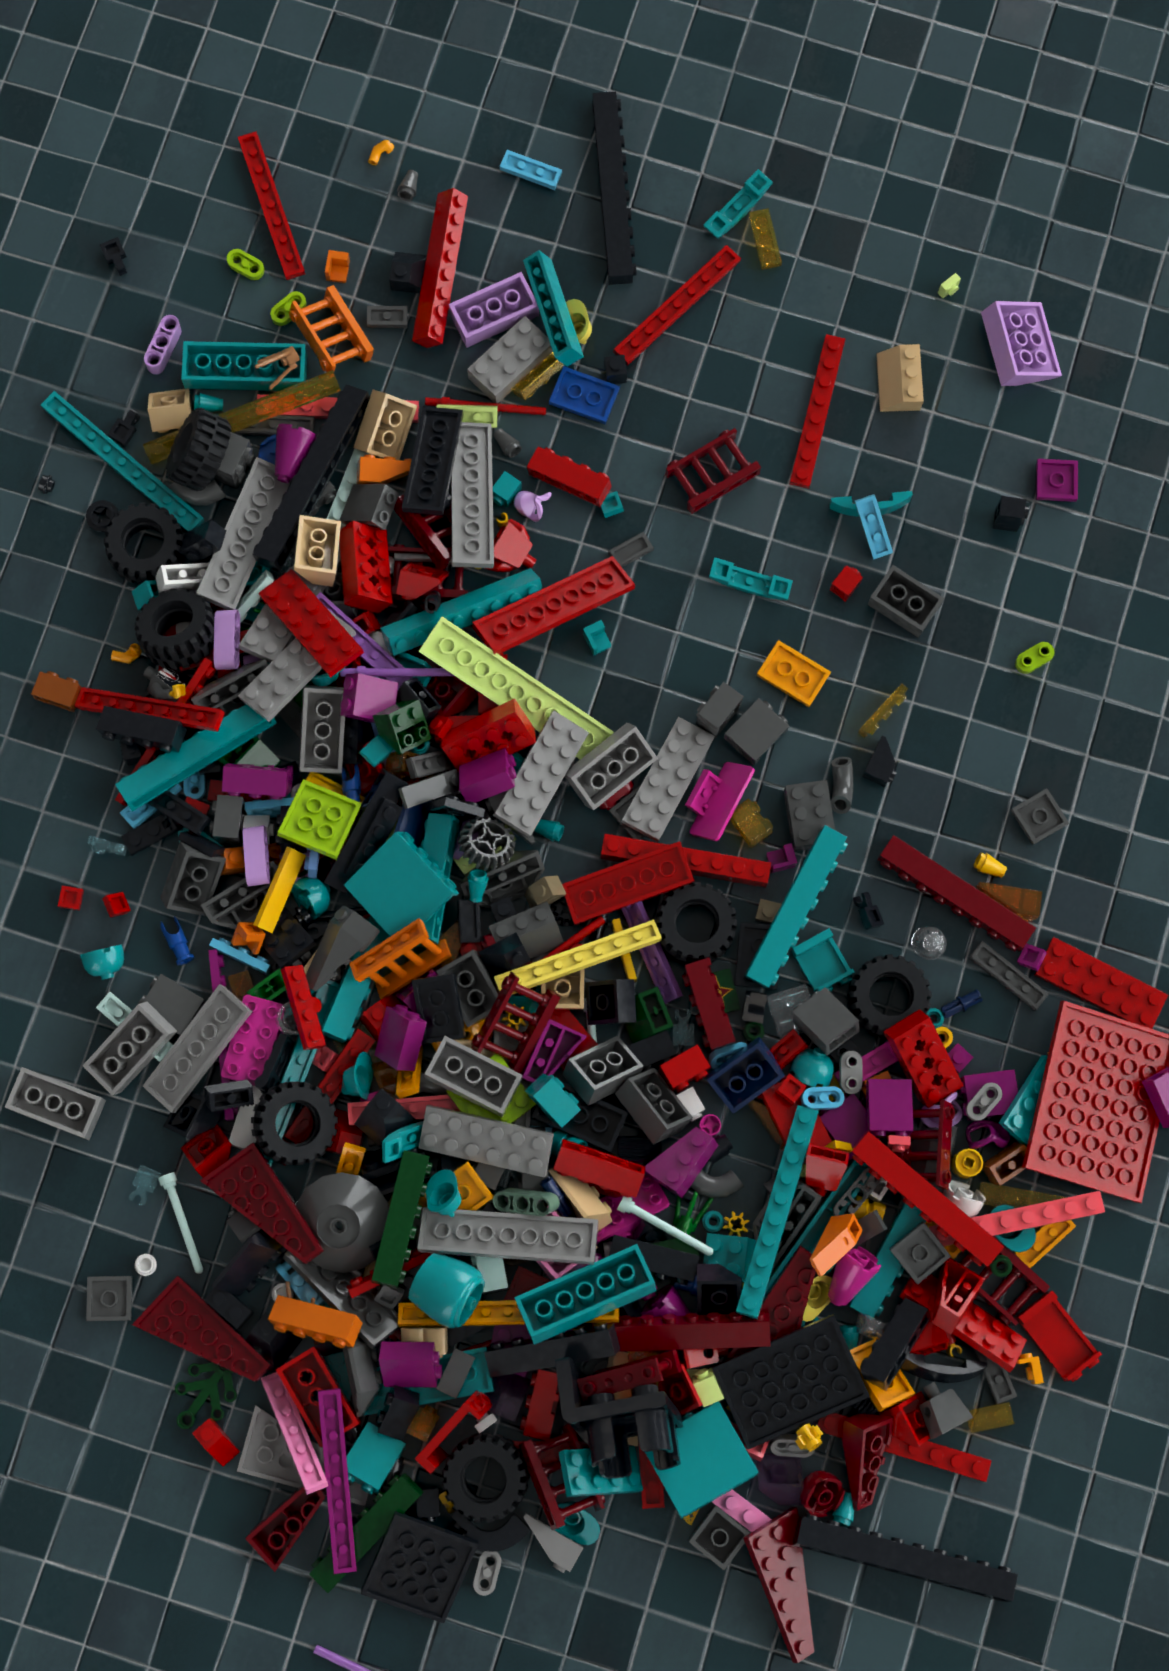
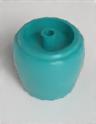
M433 1253L417 1272L409 1291V1300L440 1325L447 1328L461 1327L467 1322L477 1307L484 1291L485 1281L481 1272L475 1267L455 1258Z

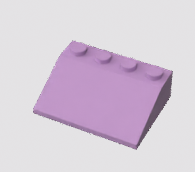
M995 301L981 312L1001 386H1018L1062 376L1041 302Z

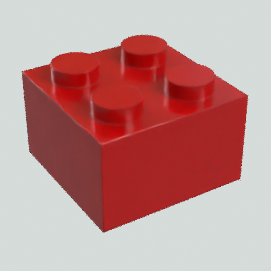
M697 1044L660 1065L658 1071L671 1090H676L679 1093L688 1088L689 1082L695 1080L697 1083L706 1078L710 1065Z

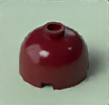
M814 1471L808 1474L801 1482L799 1488L802 1505L810 1515L825 1517L827 1516L826 1513L831 1509L833 1511L838 1509L845 1494L841 1481L827 1471Z

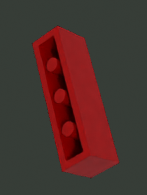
M538 446L526 466L529 475L598 507H601L612 487L610 478L605 473H596L587 465L576 464L571 458L567 456L561 457L547 447L543 449Z
M565 1139L561 1142L553 1170L562 1176L570 1175L583 1183H593L603 1190L611 1189L619 1192L624 1197L632 1196L635 1198L645 1175V1166Z

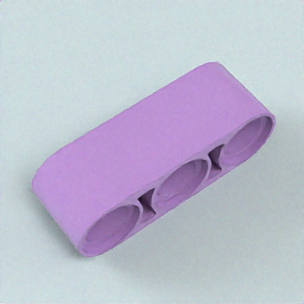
M166 315L162 318L144 355L146 367L152 374L156 375L163 372L181 335V326L174 315ZM175 325L173 329H167L168 326ZM163 342H166V343H167L166 346H164V347H159V344H160V343H163ZM153 360H159L157 364H150Z
M238 610L216 611L214 617V667L216 670L238 669L240 662V613Z
M262 825L243 828L247 885L270 884L266 827Z

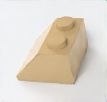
M179 389L149 393L148 414L152 432L165 433L171 429L179 430L184 424L185 419L192 412L190 390Z
M585 969L541 984V994L546 993L547 989L560 997L555 1009L584 1010Z

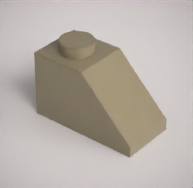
M558 875L545 876L528 887L525 898L530 908H533L545 902H548L550 905L565 896L566 892Z

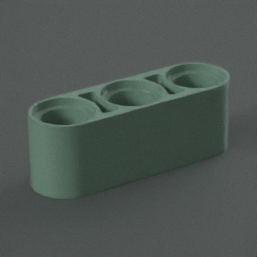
M507 1188L493 1196V1205L497 1210L526 1215L546 1216L556 1211L560 1204L556 1194L536 1190ZM504 1196L507 1197L508 1203L505 1201ZM524 1198L528 1201V1206L525 1204ZM544 1200L547 1202L548 1208L545 1207Z

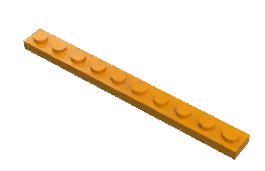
M515 1300L479 1301L470 1318L462 1326L515 1325L525 1323ZM399 1303V1327L442 1326L427 1316L415 1304ZM619 1308L585 1323L619 1322Z

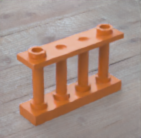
M334 285L327 287L323 300L309 306L300 308L296 300L292 302L289 316L299 327L319 359L322 370L326 371L329 377L334 375L336 364L352 357L359 356L364 363L371 360L374 348ZM325 307L331 309L334 316L312 325L306 318V315ZM333 324L341 325L344 332L323 341L316 334L317 331ZM346 339L351 341L354 348L331 357L326 350L327 347Z
M418 918L349 964L354 979L360 983L369 977L375 982L380 999H384L452 955L445 939L440 940L438 944L428 939L429 935L425 924ZM421 943L427 950L417 955L411 949ZM402 955L410 960L402 966L394 962L395 959ZM385 966L392 970L385 977L377 973L378 970Z

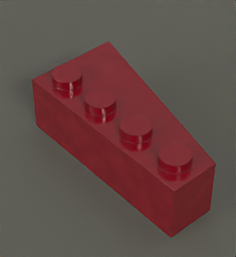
M709 957L685 965V974L682 975L685 987L689 986L692 993L688 996L691 1006H696L698 1015H695L698 1027H703L705 1035H702L705 1048L709 1047L712 1052L716 1049L735 1044L736 1041L728 1015L724 1011L725 1006L722 996L717 990L716 976L710 969L712 964Z
M301 1485L246 1536L245 1539L274 1572L327 1496L326 1487L307 1495L304 1486Z

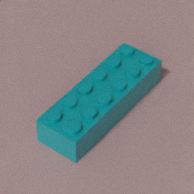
M183 341L181 380L185 389L306 391L308 357L306 344ZM293 346L300 358V361L296 362L297 368L291 370L270 390L269 386L289 366H283L279 359L256 369L257 361Z
M636 1244L594 1262V1265H587L514 1298L532 1342L535 1345L656 1292V1284L639 1246Z

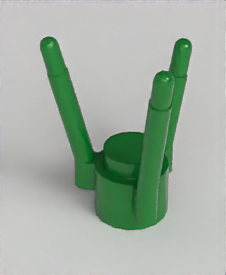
M694 1192L686 1215H681L680 1219L681 1198L677 1196L675 1217L672 1224L675 1225V1228L688 1235L691 1234V1231L695 1232L698 1223L714 1198L707 1200L693 1222L690 1216L698 1193Z

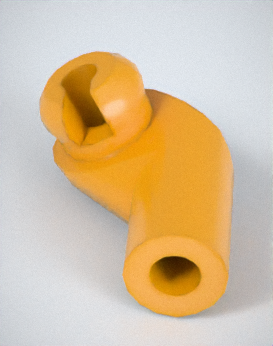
M389 140L381 141L373 147L368 162L372 165H377L381 154L384 151L388 154L391 153L394 145Z
M133 643L126 652L113 650L111 660L126 664L133 662L141 655L140 645Z

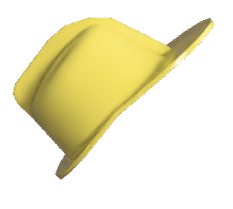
M568 300L566 304L579 343L585 345L587 343L586 340L592 333V326L586 307L580 300Z
M826 1275L814 1277L802 1321H812L831 1302L828 1296L831 1277Z

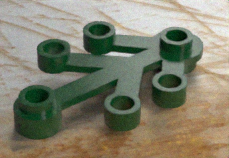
M213 1362L200 1365L193 1363L188 1367V1373L192 1377H197L202 1372H215L210 1379L190 1383L179 1382L176 1384L175 1392L178 1395H186L190 1391L202 1389L188 1411H183L178 1415L177 1424L180 1428L189 1429L194 1426L196 1421L195 1415L209 1395L212 1406L211 1418L215 1421H220L224 1418L225 1412L221 1408L217 1383L223 1376L226 1390L224 1392V1399L227 1402H234L238 1394L233 1386V1371ZM193 1366H197L199 1368V1372L197 1374H193L191 1372V1368ZM181 1384L186 1387L184 1393H180L178 1390ZM229 1391H232L234 1393V1398L232 1400H229L227 1398V1393ZM215 1410L221 1411L220 1418L214 1417ZM185 1416L190 1417L191 1421L189 1424L183 1422Z

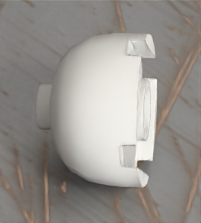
M951 1180L949 1189L944 1190L943 1195L970 1218L975 1217L984 1205L985 1196L977 1189L975 1193L969 1190L970 1185Z

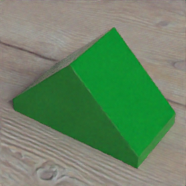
M281 968L246 993L270 1001L286 991Z

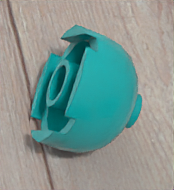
M303 877L294 882L291 889L292 896L299 907L302 904L308 910L313 920L321 916L330 905L329 892L331 889L328 884L318 878Z
M122 944L80 954L86 972L92 976H101V980L114 977L113 973L119 971L124 963Z
M819 1048L806 1049L794 1058L790 1073L792 1071L795 1072L794 1077L809 1086L816 1087L817 1084H823L822 1087H828L833 1077L834 1064L830 1057L826 1056Z

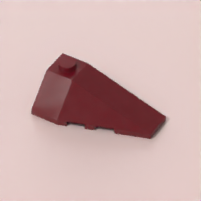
M421 645L405 651V653L426 661L432 668H442L418 652ZM432 676L426 686V689L429 690L428 692L434 696L439 705H442L438 714L444 717H449L466 710L478 696V693L471 686L456 676Z
M857 1414L844 1419L842 1443L853 1508L856 1511L872 1505L879 1482V1477L877 1476L880 1465H884L886 1459L883 1457L886 1445H890L892 1439L893 1417Z

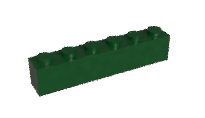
M403 1151L372 1276V1283L398 1289L399 1283H404L406 1271L402 1269L404 1261L409 1262L412 1249H409L408 1245L410 1240L414 1241L417 1227H413L415 1218H420L422 1206L418 1204L420 1197H425L427 1184H424L425 1175L430 1176L433 1164L429 1162L430 1156Z
M406 1473L401 1477L396 1475L388 1483L391 1488L386 1493L381 1491L372 1500L375 1505L370 1510L366 1507L357 1516L360 1521L353 1526L356 1563L386 1533L394 1512L397 1511L404 1514L423 1494L424 1491ZM331 1545L326 1549L329 1552L323 1559L319 1556L311 1565L314 1569L309 1573L327 1593L347 1574H334Z

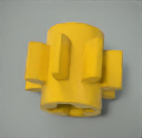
M505 1011L508 1015L503 1017L502 1021H507L508 1027L513 1026L518 1031L520 1024L524 1027L527 1025L522 1018L515 1023L513 1019H510L513 1014Z
M732 1211V1218L724 1217L727 1225L722 1228L730 1231L728 1235L731 1236L733 1233H736L737 1236L741 1237L740 1231L748 1232L744 1226L749 1220H743V1212L739 1216H735V1212ZM738 1219L741 1229L733 1230V1224L730 1222Z
M808 1423L796 1432L798 1437L795 1442L801 1450L807 1449L811 1452L822 1444L820 1438L823 1432L818 1425L811 1427Z

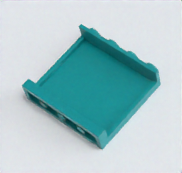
M395 832L344 884L348 891L389 936H392L418 918L426 924L452 896L459 894L455 889L457 887L455 883L449 878L446 879L441 874L442 869L436 863L429 861L427 858L428 854L421 847L418 848L413 843V837L407 832Z
M719 1401L706 1407L701 1406L702 1411L696 1414L690 1412L682 1417L683 1427L676 1429L681 1460L680 1465L666 1470H658L654 1463L653 1451L645 1452L674 1504L680 1519L759 1474Z

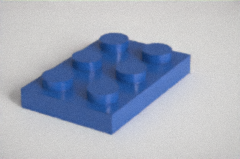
M563 366L550 397L549 405L606 425L620 386Z

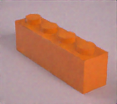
M281 1295L277 1296L268 1320L274 1326L273 1328L279 1332L286 1333L287 1330L301 1338L310 1336L315 1341L320 1343L329 1341L340 1348H345V1346L354 1347L363 1324L356 1314Z

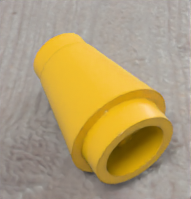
M979 853L974 862V868L978 872L1000 878L1004 876L1007 869L1006 866L988 853Z

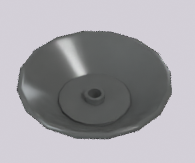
M343 1172L322 1176L306 1187L297 1201L296 1207L324 1249L321 1254L311 1261L325 1270L341 1273L361 1270L374 1262L369 1246L382 1239L389 1212V1204L378 1187L362 1176ZM337 1222H342V1229L337 1228Z

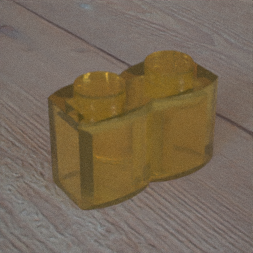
M748 798L736 807L730 821L752 849L772 835L773 825L768 818L764 819L760 815L761 809L755 801L751 802Z

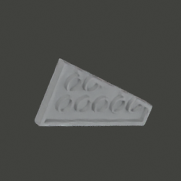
M257 1405L254 1408L237 1472L299 1488L303 1484L293 1459L283 1453L282 1443L284 1437L277 1419ZM323 1461L320 1465L325 1475V1467ZM355 1481L353 1483L349 1482L351 1502L366 1506L369 1494L360 1488V1484Z

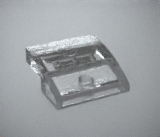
M806 984L767 996L766 1001L780 1040L793 1029L798 1034L803 1033L793 1023L792 1011L798 1004L810 999L811 995Z

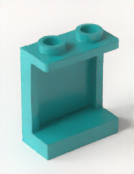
M830 928L795 946L791 950L814 993L821 991L825 987L831 992L834 990L832 986L838 983L841 986L852 980L851 976L855 973L853 969H850L833 940V933Z
M367 1422L347 1455L349 1482L353 1483L355 1481L361 1485L360 1488L366 1493L378 1495L398 1458L406 1450V1443L378 1433V1427Z

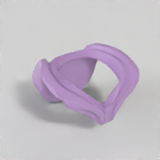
M520 491L514 497V507L521 515L531 519L533 522H537L543 514L541 502L549 500L552 493L548 492L538 496L529 491Z
M953 1092L945 1099L957 1111L952 1119V1126L956 1125L962 1118V1109L955 1101L958 1096L957 1092ZM933 1105L930 1108L923 1106L922 1109H940V1105ZM939 1117L921 1118V1121L926 1126L939 1128Z

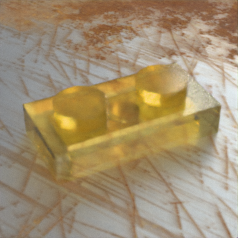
M1010 1402L969 1410L973 1416L972 1419L968 1420L970 1433L1014 1424Z

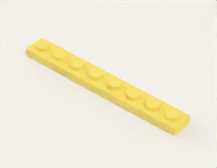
M651 920L494 976V981L500 993L504 978L509 976L510 972H513L520 978L518 984L530 989L662 941V937L655 921Z

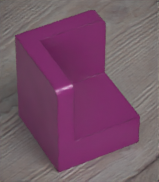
M792 843L784 845L782 849L767 852L766 854L768 862H771V873L791 869L797 865Z

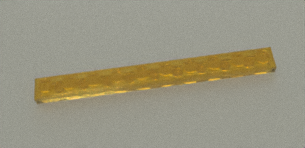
M332 370L221 413L218 416L228 420L231 425V432L234 433L337 393L341 389ZM179 430L143 444L151 464L168 458Z

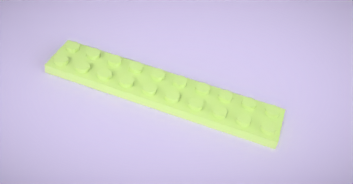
M442 616L418 651L499 706L515 698L535 730L539 733L553 711H556L589 732L576 755L578 759H582L614 733L499 654H494L490 648Z

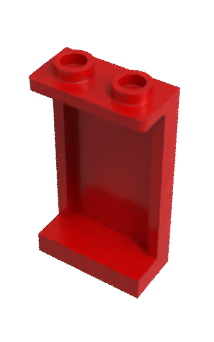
M788 1075L757 1096L758 1099H763L785 1145L797 1105L802 1106L801 1095L792 1105L776 1093ZM808 1097V1101L810 1103H813L811 1098ZM818 1114L810 1144L825 1147L832 1141Z
M1051 1290L1015 1318L1064 1381L1071 1380L1074 1382L1083 1375L1081 1371L1087 1366L1089 1369L1094 1367L1100 1361L1098 1358L1102 1354L1090 1343L1059 1303L1057 1295Z
M476 1390L415 1457V1460L430 1474L448 1456L439 1445L469 1412L480 1420L493 1406L488 1396Z

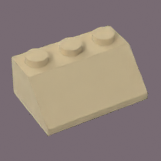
M920 344L898 345L877 353L880 412L919 411L924 402Z
M372 390L353 448L380 458L394 457L396 460H400L418 405L384 392Z
M299 516L294 570L312 584L333 587L337 570L341 521Z
M553 1168L548 1170L560 1191L565 1193L564 1198L577 1218L598 1219V1231L613 1222L610 1213H612L611 1208L605 1201L602 1203L599 1200L600 1194L594 1186L590 1187L587 1183H583L570 1175L562 1176Z

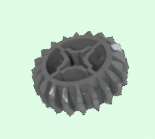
M489 815L485 819L470 820V822L465 823L459 833V851L464 852L463 858H469V864H476V869L480 866H483L484 871L489 867L492 871L497 867L501 868L510 861V857L514 854L516 842L513 841L514 835L509 834L511 828H505L504 822L498 823V818L491 820ZM478 832L479 836L476 840H472V835ZM498 846H501L502 851L496 854L495 850Z

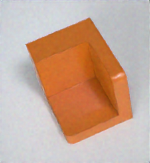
M328 251L325 267L326 281L346 283L350 264L349 253Z
M238 922L231 940L232 945L248 946L254 955L259 954L266 934L261 928L254 926V922Z

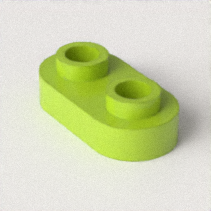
M233 249L227 254L228 266L250 280H258L264 275L263 263L254 256L241 249ZM235 260H241L240 263H234ZM253 269L258 270L256 273L251 272Z
M294 291L289 293L271 309L270 315L274 324L284 326L292 321L289 311L293 301L299 302L300 308L306 307V298L301 292ZM281 314L285 315L282 319L278 318Z
M1040 642L1022 652L1015 661L1017 670L1023 674H1028L1051 661L1055 653L1054 648L1048 642ZM1041 649H1046L1048 654H1043ZM1024 659H1028L1030 664H1025Z

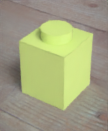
M712 1368L700 1369L692 1376L693 1385L703 1407L724 1399L723 1392Z

